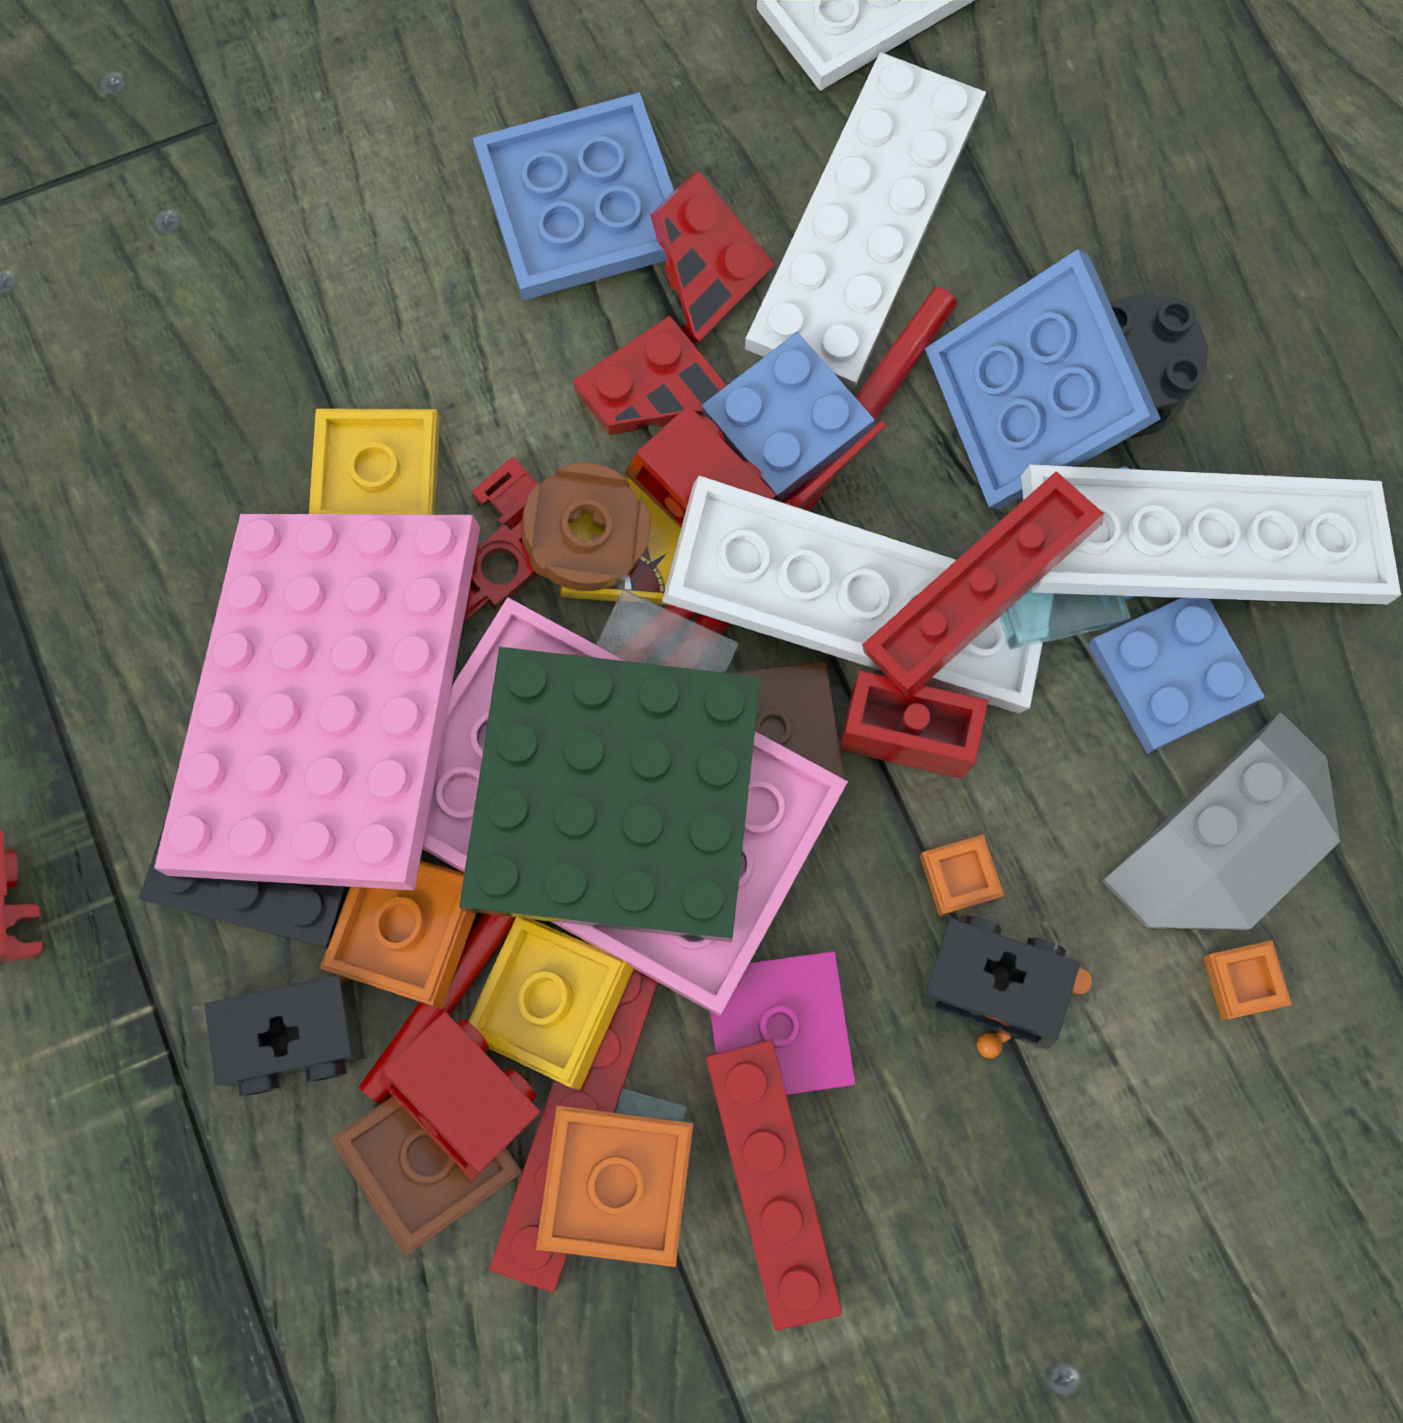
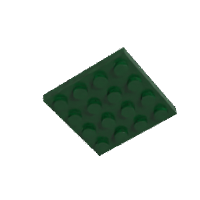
M499 647L459 904L460 909L475 913L732 942L761 677Z

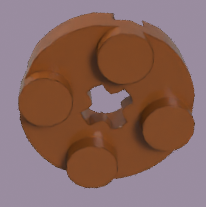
M582 462L568 464L557 469L555 475L546 478L541 484L539 482L532 489L523 512L521 522L522 540L530 556V564L533 570L540 576L549 578L560 586L578 591H596L623 583L629 573L639 563L649 540L650 516L642 497L638 500L635 492L626 485L628 480L616 470L604 465ZM581 513H587L592 515L594 526L602 527L603 534L593 535L590 541L578 538L576 532L570 530L568 523H577Z

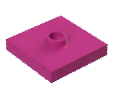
M835 951L749 963L721 1016L719 1017L710 1012L715 1052L773 1038L787 1095L855 1085Z

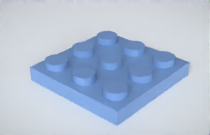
M640 92L473 137L476 155L522 301L666 261L665 251L658 244L650 214L674 189Z
M1079 249L925 348L990 508L1001 510L1023 497L1021 475L1029 465L1077 467L1161 420L1090 256Z

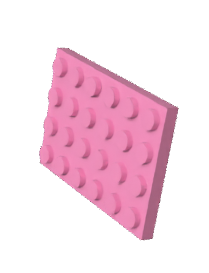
M240 514L154 867L156 870L167 876L415 890L481 528L473 515Z
M508 597L452 685L422 847L423 850L462 872H465L499 647L625 661ZM755 731L732 942L562 922L553 923L593 946L627 962L632 968L720 1017L848 781Z

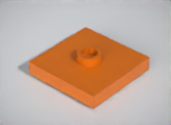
M420 860L415 890L350 887L320 969L442 1009L476 915L475 912L462 911L459 907L464 873Z
M557 1105L536 1250L676 1267L693 1123Z

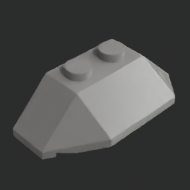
M1281 712L1277 713L1105 876L1101 882L1147 929H1251L1340 842L1327 757Z

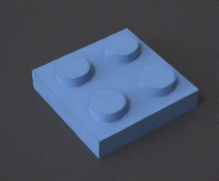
M798 331L701 405L703 415L719 427L725 441L742 460L749 461L760 469L762 479L776 495L774 499L778 502L784 500L837 459L875 426V419Z
M1180 598L1099 635L1088 644L1090 651L1147 755L1246 709L1265 697L1210 599Z

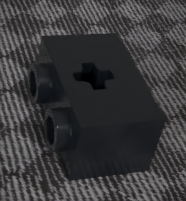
M965 916L962 922L950 918L921 1005L1049 1050L1059 1038L1081 962L1065 957L1066 950L1063 947L1044 939L1028 938L1027 942L1023 943L1002 936V928L991 921L974 916ZM997 965L1009 969L1008 980L1011 983L1005 991H999L993 987L995 977L992 973Z
M340 975L204 1003L215 1085L238 1086L240 1097L281 1089L279 1077L305 1072L306 1082H316L347 1075V1062L365 1059L353 981ZM286 1026L299 1030L300 1039L289 1042L287 1049L276 1048L274 1037L285 1034Z

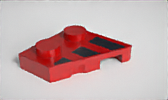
M697 171L689 175L650 214L658 244L662 246L666 254L665 270L671 290L677 289L687 325L682 326V329L692 343L700 342L775 265L701 172Z
M668 316L573 380L574 391L609 435L638 431L645 425L664 427L688 405L698 415L703 414L701 405L726 387V384L671 316Z

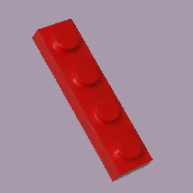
M1057 471L1054 472L862 644L864 653L910 698L1103 524L1104 513Z
M773 1038L708 1054L706 1061L774 1330L778 1331L841 1316L842 1305Z

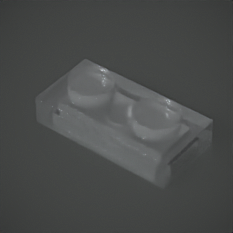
M622 589L596 645L629 662L726 673L739 643Z

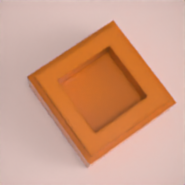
M984 834L924 851L920 854L939 917L1004 897Z
M1273 940L1203 956L1221 1021L1292 1005Z

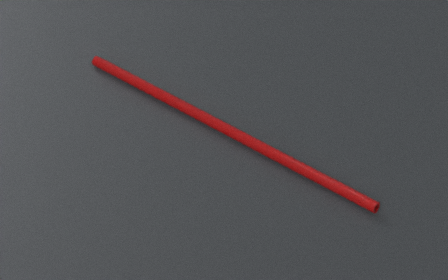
M941 287L933 288L855 396L875 420L925 352V348L930 345L957 307L958 302L956 298L946 289ZM824 469L782 500L781 503H786ZM832 480L803 508V510L809 512L812 510V508L817 503V501L822 496V494L827 489ZM698 614L662 665L698 669L730 623ZM484 913L481 915L469 932L442 1009L422 1002L416 1005L359 1084L358 1088L364 1094L380 1105L392 1097L379 1083L383 1068L444 1012L449 1016L510 932L516 917Z

